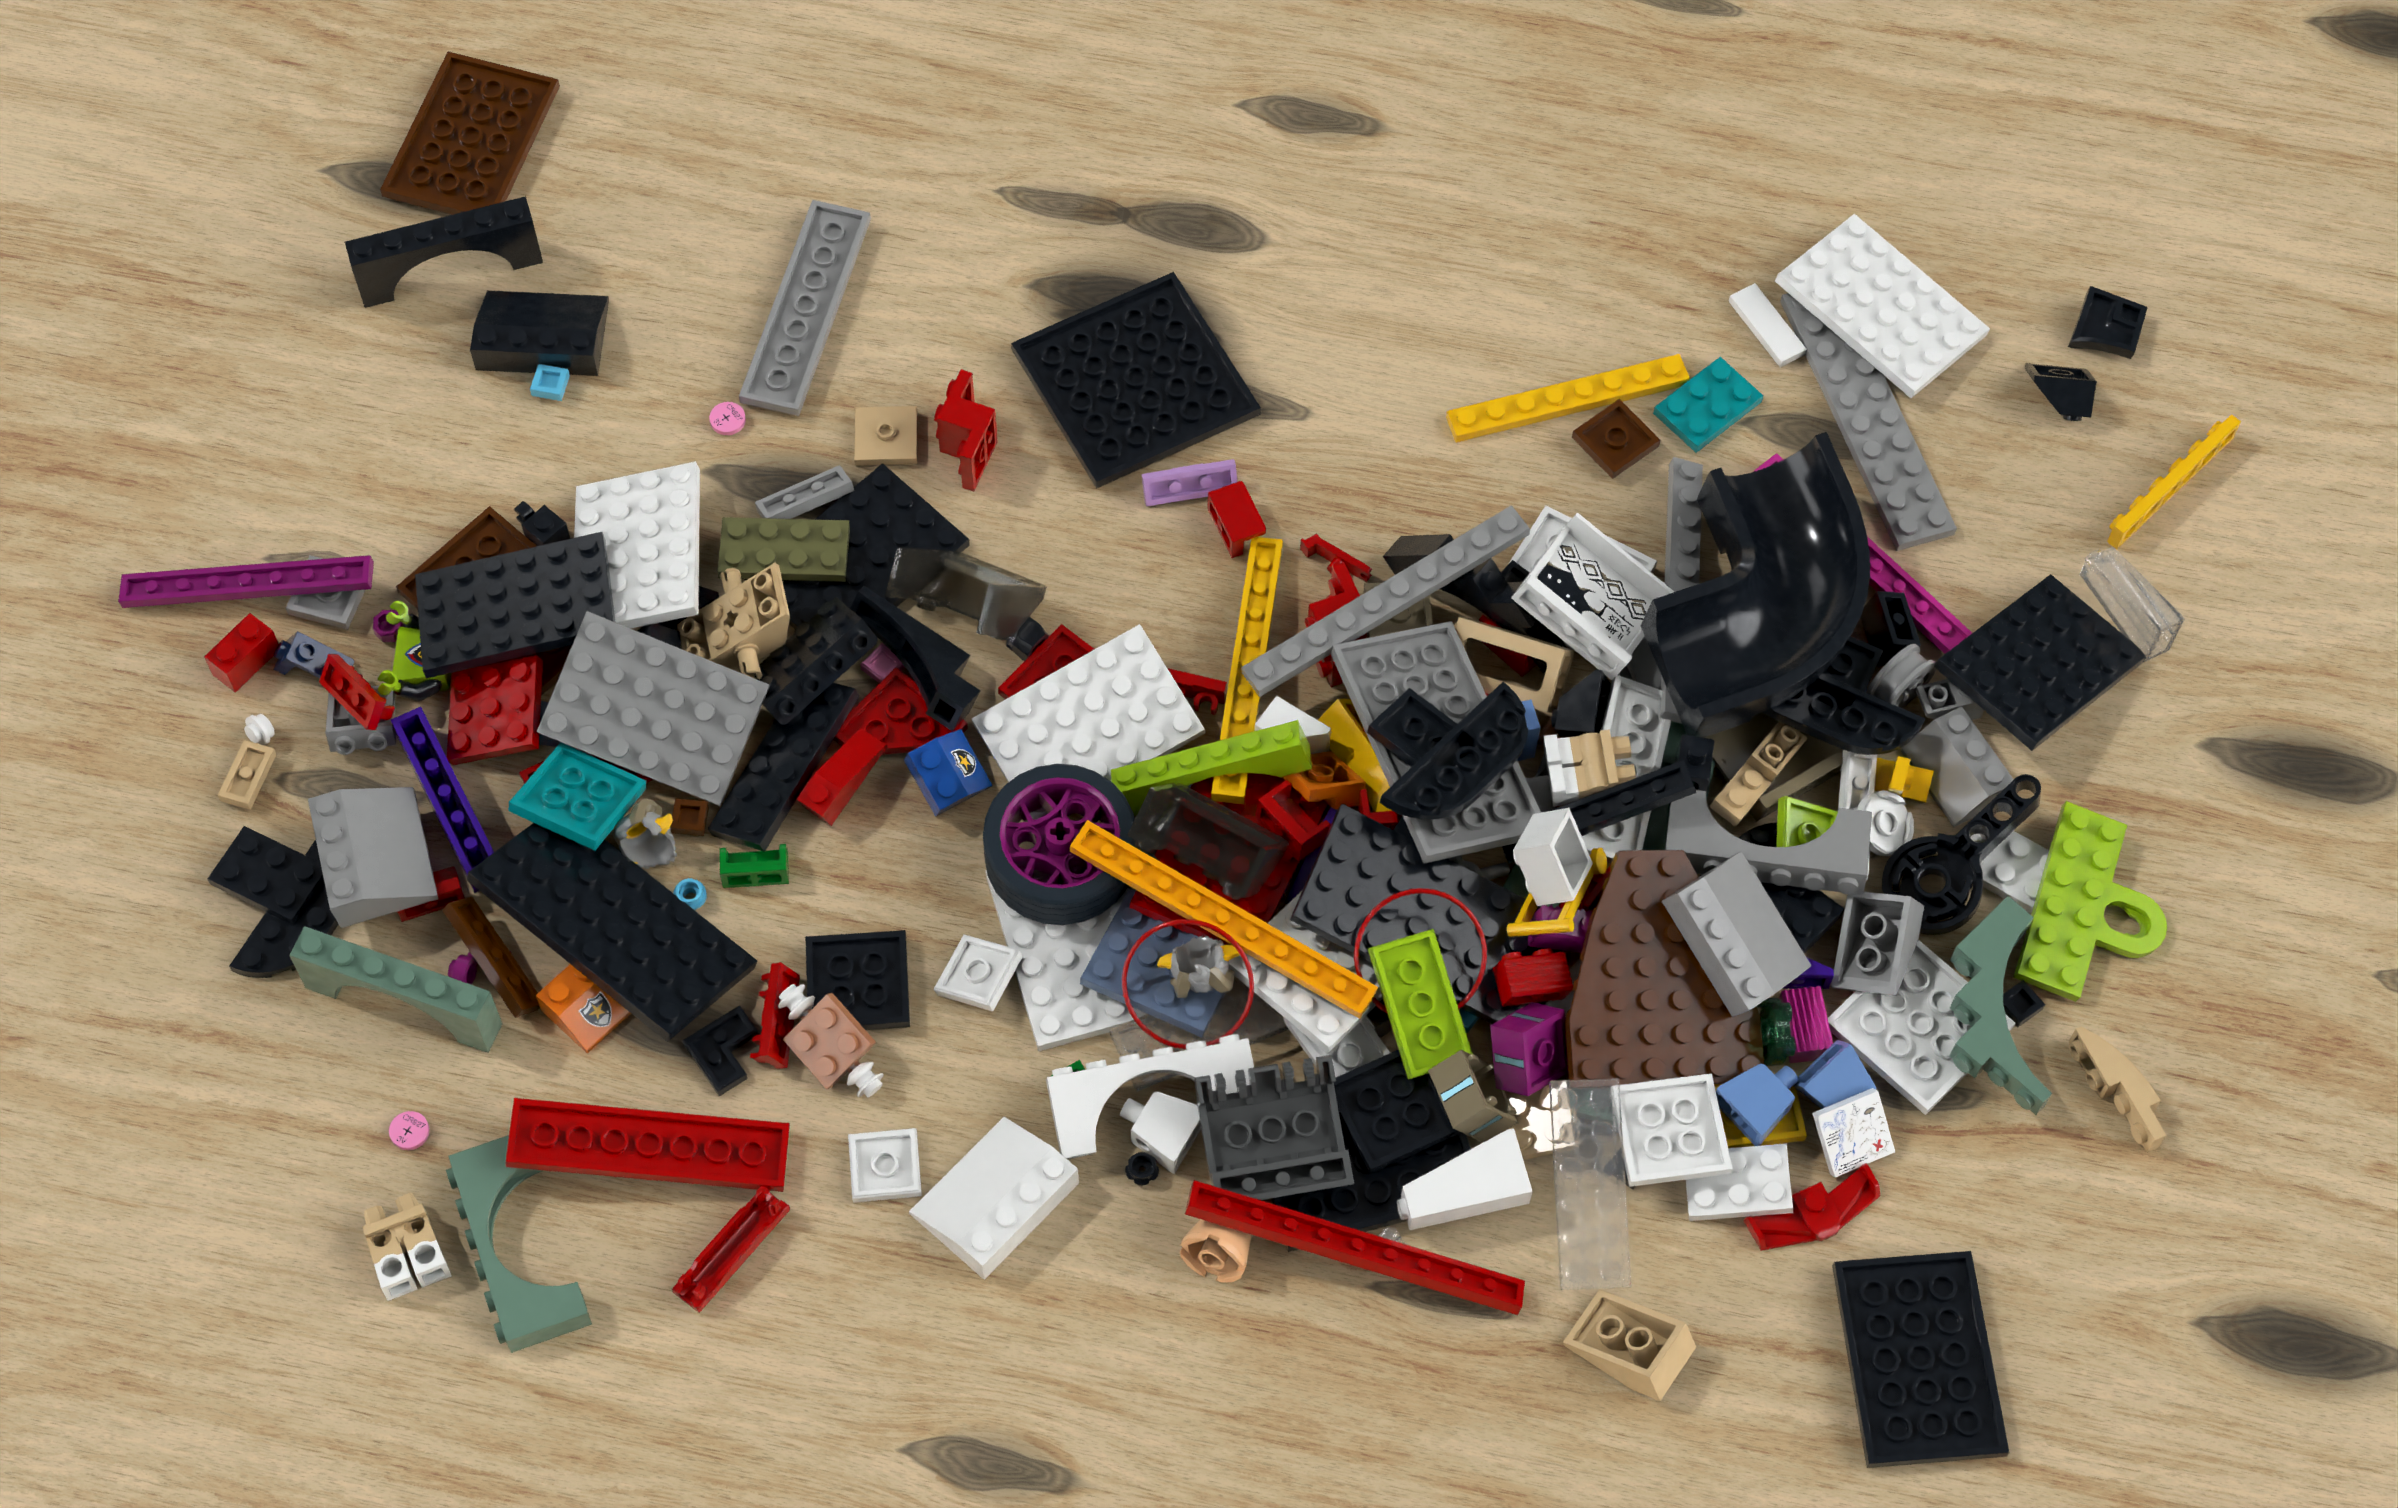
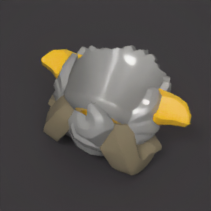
M642 799L633 807L631 813L623 817L612 832L613 838L619 844L621 853L628 861L632 860L639 867H644L645 869L655 867L656 865H668L670 861L674 862L675 857H677L674 836L670 831V826L673 822L672 816L668 813L662 817V807L650 799Z
M1202 935L1198 938L1193 937L1186 944L1175 947L1172 953L1160 957L1157 966L1171 970L1173 978L1170 980V984L1173 985L1177 998H1187L1189 990L1195 993H1206L1214 988L1218 992L1223 993L1231 990L1234 983L1235 971L1228 969L1229 960L1240 956V954L1233 945H1224L1221 940H1213L1209 936L1203 937Z

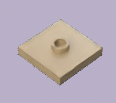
M917 406L855 407V466L881 465L882 463L884 465L917 464Z

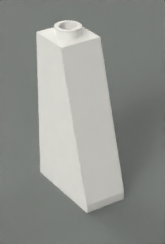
M1514 1128L1505 1130L1404 1185L1401 1199L1397 1200V1208L1400 1219L1407 1220L1409 1230L1529 1204L1533 1191Z

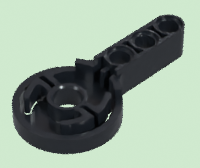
M2028 774L2016 777L1956 835L1938 833V836L1916 838L1900 846L1891 855L1883 871L1882 894L1911 896L1924 905L1920 934L1940 935L1949 933L1960 928L1973 917L1980 905L1983 892V872L1980 864L2038 808L2041 797V784L2039 780ZM2021 790H2029L2034 796L2025 799L2018 796L2017 793ZM1997 812H2006L2011 817L2008 820L2000 821L1994 815ZM1974 834H1983L1988 839L1983 843H1976L1970 837ZM1936 852H1938V855L1936 856H1930L1921 860V858L1925 856L1936 854ZM1905 873L1906 875H1904V877H1903V879H1902V881H1901V885H1900V890H1899V892H1894V891H1897V890H1898L1901 877H1902V875ZM1929 874L1939 875L1944 879L1945 886L1938 893H1927L1919 885L1921 878ZM1972 885H1973V889H1972V891H1971V895H1970L1969 901H1968L1967 905L1965 906V903H1966V901H1967V899H1968V896H1969V892H1970V890H1971V888H1972ZM1953 916V918H1950V919H1948V920L1935 923V922H1937V921H1939V920H1944V919H1947V918Z

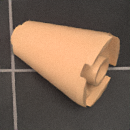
M1199 1219L1182 1239L1180 1256L1187 1266L1199 1275L1205 1277L1208 1272L1217 1275L1216 1281L1235 1282L1241 1279L1246 1269L1252 1235Z

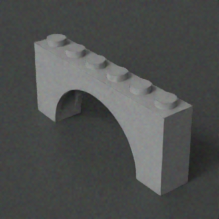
M1696 790L1695 794L1671 802L1665 850H1684L1695 872L1701 875L1742 851L1760 882L1772 883L1778 886L1803 887L1810 890L1835 891L1848 895H1863L1868 871L1872 812L1839 808L1834 823L1820 837L1797 846L1767 847L1744 841L1721 827L1709 811L1706 802V791Z

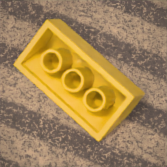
M1337 699L1318 719V721L1331 728L1330 749L1366 782L1365 789H1367L1368 802L1373 808L1372 812L1392 811L1379 803L1382 794L1390 786L1367 734L1363 732L1364 728L1351 699ZM1397 814L1398 822L1402 815Z

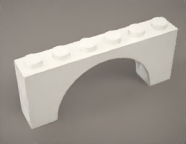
M1239 1034L1220 1037V1044L1210 1046L1206 1045L1205 1040L1186 1044L1187 1050L1173 1053V1048L1167 1047L1153 1050V1057L1140 1059L1138 1053L1119 1057L1120 1063L1108 1066L1106 1065V1060H1100L1085 1064L1086 1070L1073 1072L1072 1067L1052 1070L1053 1076L1047 1077L1046 1083L1060 1154L1066 1159L1092 1155L1097 1152L1095 1143L1096 1126L1104 1104L1119 1087L1136 1077L1151 1073H1172L1195 1081V1077L1210 1075L1212 1091H1216L1214 1074L1222 1073L1226 1081L1225 1092L1230 1094L1237 1092L1235 1083L1236 1070L1243 1069L1246 1085H1249L1248 1068H1254L1249 1039L1240 1040Z

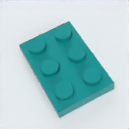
M1720 356L1654 407L1653 414L1697 453L1762 402L1764 395Z

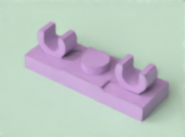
M1234 459L1142 474L1146 507L1208 497V492L1237 482Z

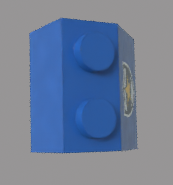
M961 729L933 739L909 752L904 759L935 817L993 786Z

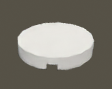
M1885 790L1865 796L1857 809L1872 812L1869 850L1879 856H1891L1900 846L1911 841L1914 833V819L1912 813L1907 812L1904 806L1906 802L1896 793Z

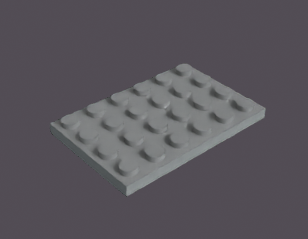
M587 611L537 729V733L721 806L770 685Z

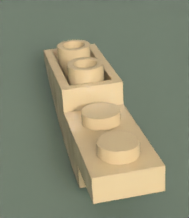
M1778 722L1709 807L1736 827L1808 738L1795 728Z
M2082 1026L2076 1028L2069 1040V1050L2074 1060L2080 1062L2086 1072L2085 1077L2090 1088L2094 1091L2096 1090L2101 1099L2114 1095V1103L2120 1114L2126 1116L2131 1125L2133 1138L2138 1144H2142L2146 1153L2159 1148L2167 1135L2154 1115L2161 1100L2151 1084L2136 1066L2113 1045Z

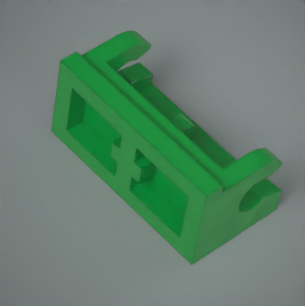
M779 844V850L765 852L728 853L727 848H720V878L723 888L789 884L788 848H786V844Z

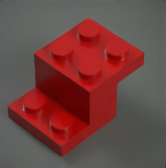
M961 369L956 380L952 379L946 392L947 398L944 404L938 405L934 421L937 422L938 427L936 438L939 439L940 452L960 459L958 474L962 478V488L974 492L998 443L996 413L994 408L975 402L973 374Z
M1344 562L1332 566V576L1328 580L1330 595L1323 600L1309 604L1308 617L1305 618L1306 628L1360 596ZM1365 633L1364 635L1360 636L1355 640L1367 638V633ZM1331 655L1316 663L1321 678L1326 677L1331 688L1343 684V680Z

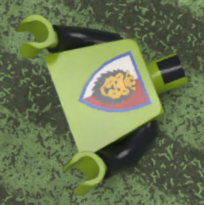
M394 601L390 608L397 611L399 615L389 612L386 615L387 622L393 625L402 622L403 627L398 628L393 670H384L378 676V681L385 682L380 684L378 692L381 695H389L394 691L397 696L422 701L437 694L439 691H446L450 687L451 673L427 679L424 675L419 617L413 613L407 615L408 607L402 601Z

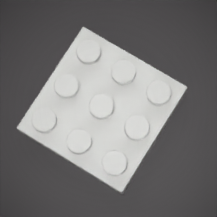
M1712 1073L1611 1086L1610 1095L1629 1187L1731 1174L1733 1168Z

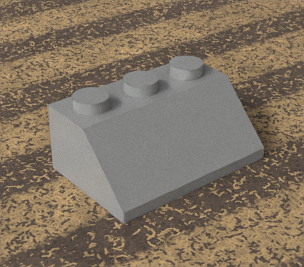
M1962 706L1934 719L1908 744L1901 748L1904 757L1911 759L1910 765L1934 771L1929 793L1953 827L1974 818L2014 780Z

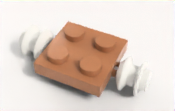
M792 984L787 987L779 996L782 1001L778 1007H788L790 1009L789 1020L799 1018L802 1020L785 1036L783 1041L826 1089L832 1088L849 1072L847 1085L856 1084L859 1087L857 1097L865 1094L868 1098L876 1093L883 1085L880 1080L884 1074L875 1075L871 1071L873 1062H863L860 1064L858 1061L877 1042L833 993L826 994L811 1009L815 997L813 995L809 997L804 996L802 993L805 988L804 984L798 987Z

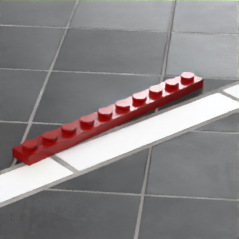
M1196 1180L1193 1181L1190 1188L1185 1215L1518 1315L1522 1308L1525 1280Z

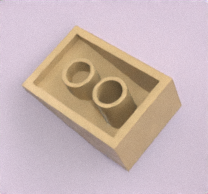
M1601 1289L1598 1290L1563 1341L1565 1347L1631 1390L1658 1401L1662 1400L1696 1349L1695 1342L1685 1322Z

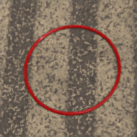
M1409 889L1384 899L1367 915L1357 934L1354 947L1356 974L1363 978L1359 963V948L1362 935L1369 921L1383 906L1397 898L1410 894L1437 895L1450 900L1463 909L1473 921L1481 941V969L1471 991L1457 1004L1458 1009L1463 1007L1480 986L1487 963L1486 940L1477 918L1460 900L1438 890ZM1374 997L1372 1002L1387 1013L1386 1007Z
M1193 919L1168 921L1153 927L1143 934L1128 953L1122 973L1123 997L1134 1021L1153 1039L1167 1046L1179 1049H1186V1044L1168 1041L1153 1033L1141 1022L1133 1010L1128 996L1127 973L1129 964L1137 948L1150 935L1168 926L1179 924L1199 925L1222 935L1239 952L1246 966L1249 978L1248 1001L1238 1022L1221 1037L1232 1035L1238 1030L1250 1011L1254 996L1252 968L1240 945L1228 933L1217 926ZM1219 1038L1206 1042V1045L1210 1046L1220 1043Z

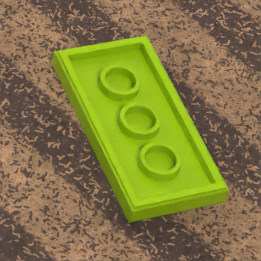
M1434 929L1368 948L1407 1078L1412 1079L1428 1074L1429 1069L1460 1050L1473 1054Z

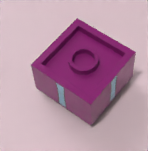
M1532 1002L1490 1025L1496 1089L1530 1096L1568 1073L1564 1009Z

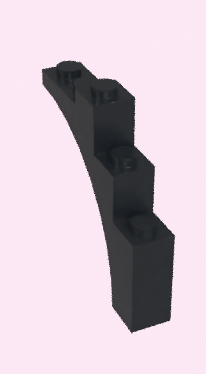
M1451 534L1400 536L1383 555V558L1396 575L1454 539ZM1492 558L1440 588V590L1452 594L1477 608L1503 629L1567 648L1561 638L1511 598L1522 582H1507ZM1532 657L1545 675L1547 669L1546 662Z

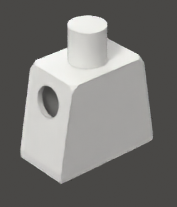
M1154 1092L1145 1106L1128 1098L1120 1112L1121 1117L1134 1123L1131 1129V1142L1143 1152L1152 1155L1160 1165L1173 1174L1177 1171L1201 1131L1198 1106L1196 1104L1160 1092Z

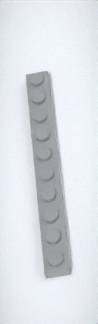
M1673 457L1669 463L1665 584L1674 592L1699 584L1701 508L1697 497L1702 489L1703 470L1702 464ZM1661 675V690L1663 693L1660 698V718L1682 724Z
M1509 506L1241 667L1242 674L1257 695L1261 697L1331 655L1332 645L1354 641L1530 535V528L1513 506Z

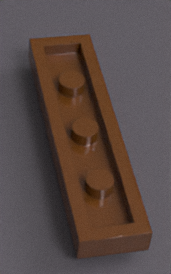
M471 896L448 903L442 910L513 1016L516 1018L538 1011L540 1008L536 998L538 992L474 898Z

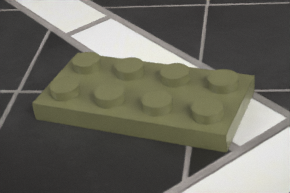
M723 517L717 570L718 578H720L721 572H725L726 569L735 568L740 571L741 579H749L773 563L779 565L782 580L846 582L850 533L849 520Z

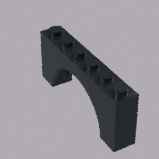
M526 196L345 241L350 265L365 308L395 301V287L409 270L426 260L443 254L468 250L491 252L505 258L512 265L513 270L543 263Z

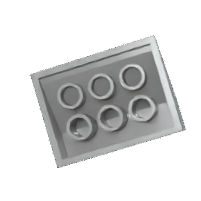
M413 787L339 789L308 799L329 907L341 928L439 899Z
M1742 851L1662 900V903L1732 1017L1756 1007L1811 967L1810 962Z

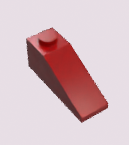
M860 728L815 772L798 796V802L806 810L832 826L888 746Z

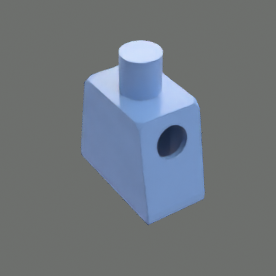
M1836 1040L1798 1076L1799 1081L1793 1085L1820 1109L1871 1088L1876 1089L1874 1082L1852 1045L1840 1040Z
M1758 1064L1716 1089L1719 1109L1754 1146H1760L1791 1109L1795 1096L1789 1089L1799 1081L1798 1076L1789 1066H1784L1774 1074L1765 1064Z

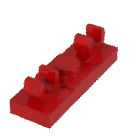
M328 654L319 683L366 730H376L380 719L390 720L395 707L386 706L387 699L381 697L363 678V675L359 674L353 666L348 665L338 654Z
M1167 668L1183 695L1188 698L1195 697V711H1199L1202 702L1208 701L1212 704L1210 709L1211 715H1215L1218 711V703L1225 704L1227 697L1226 681Z
M779 962L771 964L770 973L761 976V980L768 984V989L759 992V996L765 999L762 1011L761 1035H756L752 1039V1042L759 1045V1052L751 1053L750 1058L758 1063L767 1062L777 1069L788 1068L790 1048L783 1039L793 1029L794 1019H788L791 1012L788 1007H778L782 1001L779 996L792 984L798 987L800 975Z

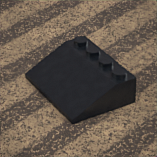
M487 290L474 323L470 346L475 370L535 373L538 364L568 369L570 375L598 376L609 296Z

